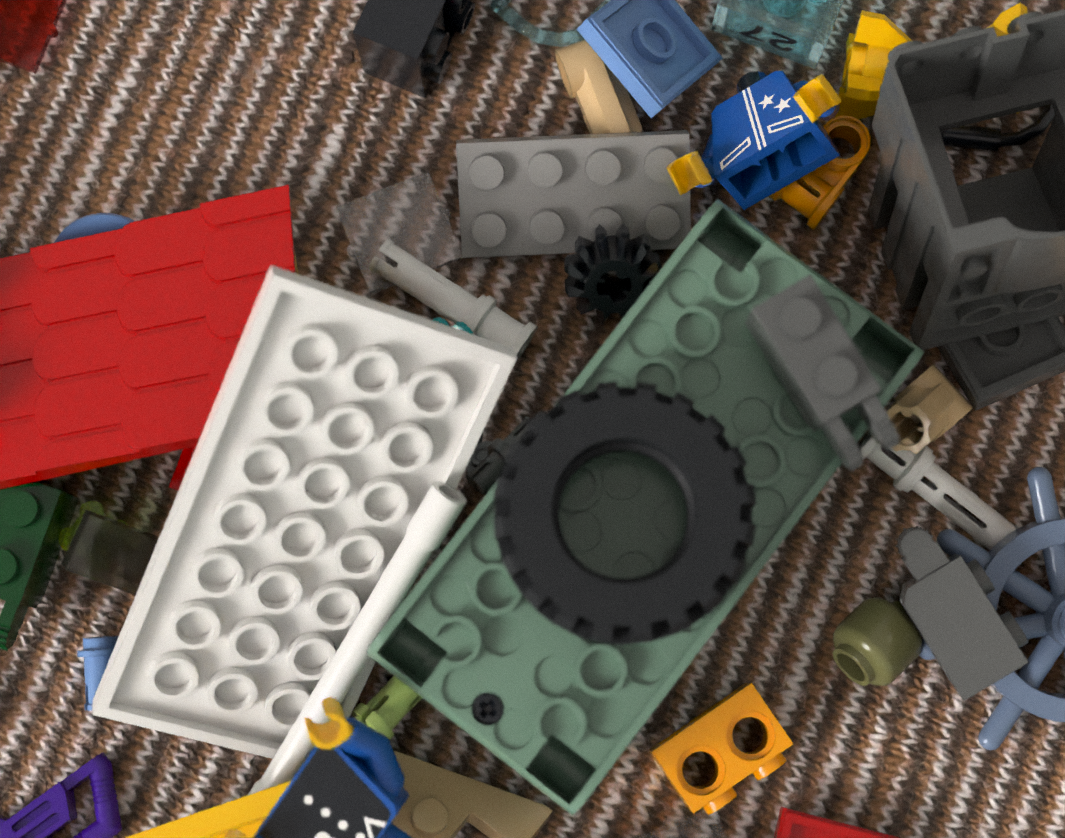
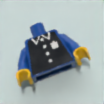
M325 698L321 703L325 714L332 720L324 724H317L311 718L306 717L304 719L310 740L315 745V748L254 836L256 838H412L392 823L409 798V794L404 788L405 776L390 740L356 718H346L342 706L336 698ZM232 829L223 838L248 837L244 832Z

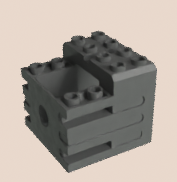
M1065 9L1047 14H1042L1041 12L1023 14L1009 23L1007 35L997 37L994 27L983 29L979 26H971L957 31L951 37L926 43L921 41L902 43L893 48L888 54V63L883 82L880 86V94L872 122V128L882 154V159L868 212L874 230L888 226L881 250L888 270L892 269L897 283L895 291L901 309L906 310L918 307L909 332L913 344L922 350L942 346L953 341L959 342L975 338L981 334L987 335L1015 328L1020 324L1028 325L1044 321L1052 316L1060 317L1065 315ZM1052 104L1055 116L1032 168L957 186L940 131Z

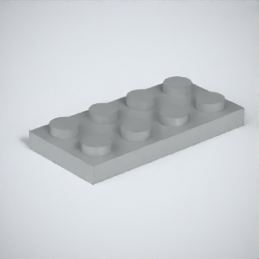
M688 130L456 140L462 258L576 253L575 241L578 239V236L594 242L596 240L595 229L599 224L606 229L607 236H615L617 229L624 223L629 228L630 240L645 234L650 241V250L677 249L691 231L690 190L680 196L666 167L674 160L690 153V135Z

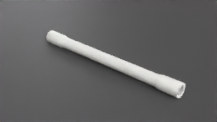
M439 481L432 484L407 526L406 536L262 778L253 785L248 795L291 781L315 748V745L310 740L304 719L306 717L311 718L317 724H324L332 720L325 714L321 702L327 697L336 698L340 704L343 702L370 657L366 654L368 648L402 604L432 552L440 547L466 504V498L457 489Z

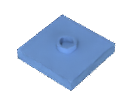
M611 0L588 17L576 29L650 118H653L723 59L675 0Z

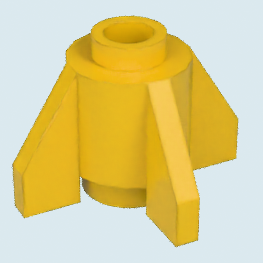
M862 10L855 34L849 33L846 60L841 87L838 91V96L842 102L835 117L841 115L852 116L859 120L873 116L888 63L889 52L902 43L913 41L884 14Z

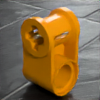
M841 115L832 118L823 127L831 139L843 138L849 141L855 152L853 157L848 159L835 158L768 196L774 201L782 199L808 219L807 226L813 230L820 224L844 192V187L856 173L870 148L871 137L867 127L860 120L852 116Z

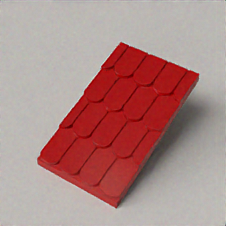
M289 184L199 203L200 208L130 222L121 229L32 247L28 253L0 258V490L197 446L270 266L273 265L298 274L294 251Z

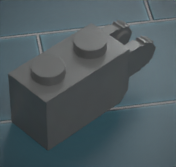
M811 274L752 308L745 321L747 328L786 389L805 423L813 432L819 429L822 430L831 447L847 469L853 471L864 464L860 446L851 436L840 418L855 408L866 423L870 434L881 447L889 450L900 443L897 429L876 396L882 390Z
M919 526L903 528L898 538H895L897 540L895 547H898L899 551L897 553L903 555L901 559L913 578L903 584L899 601L963 701L1029 663L1020 649L1029 641L1012 614L1007 611L999 616L986 595L993 592L995 588L979 562L973 559L966 564L962 556L956 553L946 557L937 541L932 540L933 535L928 534V530L922 529Z

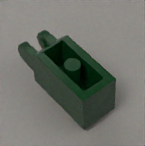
M36 482L0 490V599L5 600L0 615V649L6 651L16 641L28 607L36 608L44 597L79 498Z

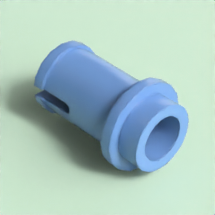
M119 636L83 638V650L77 651V657H84L86 697L84 708L87 711H92L94 696Z

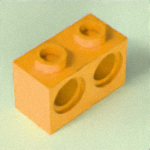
M744 683L649 749V752L688 810L694 814L703 807L707 815H710L728 804L738 795L733 786L752 773L758 781L781 767L787 761L782 752L792 746L793 742L752 683ZM751 717L760 724L763 731V739L759 747L754 751L742 752L733 742V729L741 719ZM695 752L707 753L714 763V774L711 780L702 786L689 785L684 779L682 772L684 761Z

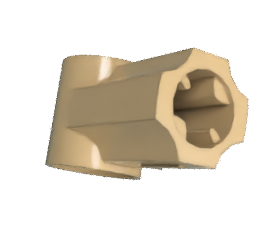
M585 39L555 50L556 62L564 86L572 99L576 97L590 134L643 132L628 90Z
M934 364L894 398L895 402L891 405V408L886 411L899 435L900 443L892 447L895 452L909 450L917 454L931 441L934 442L973 408Z

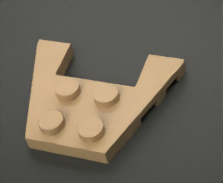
M394 751L405 776L404 788L408 792L409 798L392 823L412 838H454L466 823L472 824L489 838H535L547 823L553 811L544 804Z

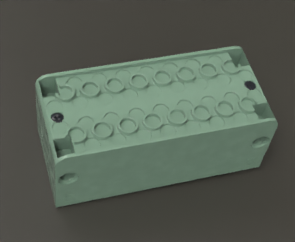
M719 199L709 207L564 395L576 389L579 394L596 390L597 383L617 381L618 387H636L637 381L657 385V392L675 397L676 393L679 392L694 400V409L706 418L713 414L726 428L723 435L732 447L739 446L747 462V465L743 468L748 484L754 483L756 505L752 507V524H756L753 545L748 548L744 560L746 566L737 583L733 584L723 597L724 600L710 614L702 617L692 624L691 627L674 635L651 642L630 645L609 644L587 640L571 634L538 613L523 597L510 578L501 559L502 556L495 538L493 518H495V483L385 624L366 652L377 663L572 816L578 812L842 463L822 430L819 429L813 432L805 423L786 389L747 328L745 321L752 308L811 274L882 390L876 396L883 408L924 353L922 349ZM855 408L840 417L851 436L858 442L868 429L858 410ZM614 452L592 459L571 477L560 501L559 523L568 548L583 565L607 577L628 579L647 575L659 569L671 559L684 537L687 509L679 484L673 475L660 463L637 453Z

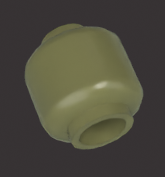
M879 597L867 598L839 623L833 632L835 649L832 653L837 666L850 680L861 686H867L868 684L888 686L917 659L922 651V637L900 601H893L891 603Z

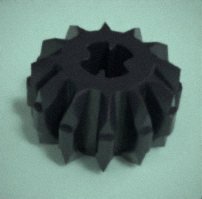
M624 223L617 229L615 236H607L606 229L599 224L595 229L596 240L594 242L578 236V239L575 241V252L577 254L567 255L564 260V271L569 275L564 280L566 294H568V297H577L576 309L579 310L581 315L596 309L597 320L602 325L609 318L610 313H618L619 318L622 320L662 268L659 254L649 252L650 241L645 234L630 240L629 228ZM615 271L617 277H610L608 272Z

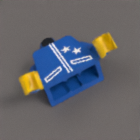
M759 71L749 72L739 79L737 83L738 93L717 105L711 113L712 134L708 138L702 157H700L698 151H694L674 160L666 169L680 196L694 187L703 188L721 183L742 209L745 210L840 156L839 150L819 119L830 120L835 117L842 100L823 74L810 81L802 80L793 84L783 71H774L768 76Z

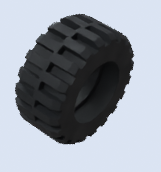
M617 381L597 383L596 390L579 394L576 389L558 398V405L546 413L542 410L538 412L527 423V430L519 441H513L504 457L506 463L501 477H497L494 492L495 518H493L495 538L502 556L501 559L510 578L523 597L538 613L551 623L587 640L630 645L658 640L691 627L692 624L702 617L710 614L724 600L723 597L731 586L737 583L746 566L744 560L748 548L753 545L756 524H752V507L756 505L754 483L748 484L743 469L747 462L739 446L732 447L723 435L726 428L713 414L706 418L693 408L694 400L679 392L676 393L675 397L657 392V385L637 381L636 387H618ZM631 452L655 460L673 475L684 495L687 523L682 542L666 564L647 575L621 579L596 573L583 565L573 555L563 538L559 523V507L565 487L571 477L583 465L604 454Z

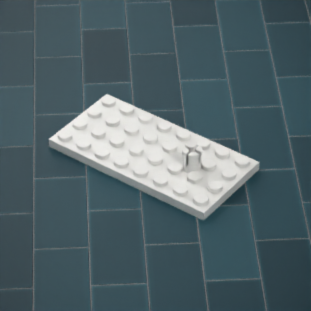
M271 265L94 696L92 715L273 759L406 536L407 526L432 484L439 481L455 489L457 488L517 360L513 349ZM371 657L367 660L341 703L346 718L351 716L376 662Z

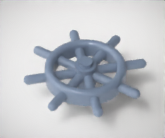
M1044 467L1031 469L1027 476L1036 521L1011 532L989 552L953 529L942 530L936 540L943 552L949 556L956 553L962 556L966 564L973 559L979 562L995 588L993 592L986 595L995 610H997L1000 594L1004 590L1036 611L1035 614L1014 618L1027 639L1042 638L1028 657L1029 663L1024 665L1018 674L1012 672L991 685L1003 697L978 735L980 745L986 750H996L1001 746L1024 710L1044 719L1065 722V694L1051 693L1038 689L1062 651L1065 657V517H1060L1052 476L1049 470ZM1040 550L1043 553L1051 592L1015 570L1023 561ZM922 638V651L919 656L924 660L936 659Z

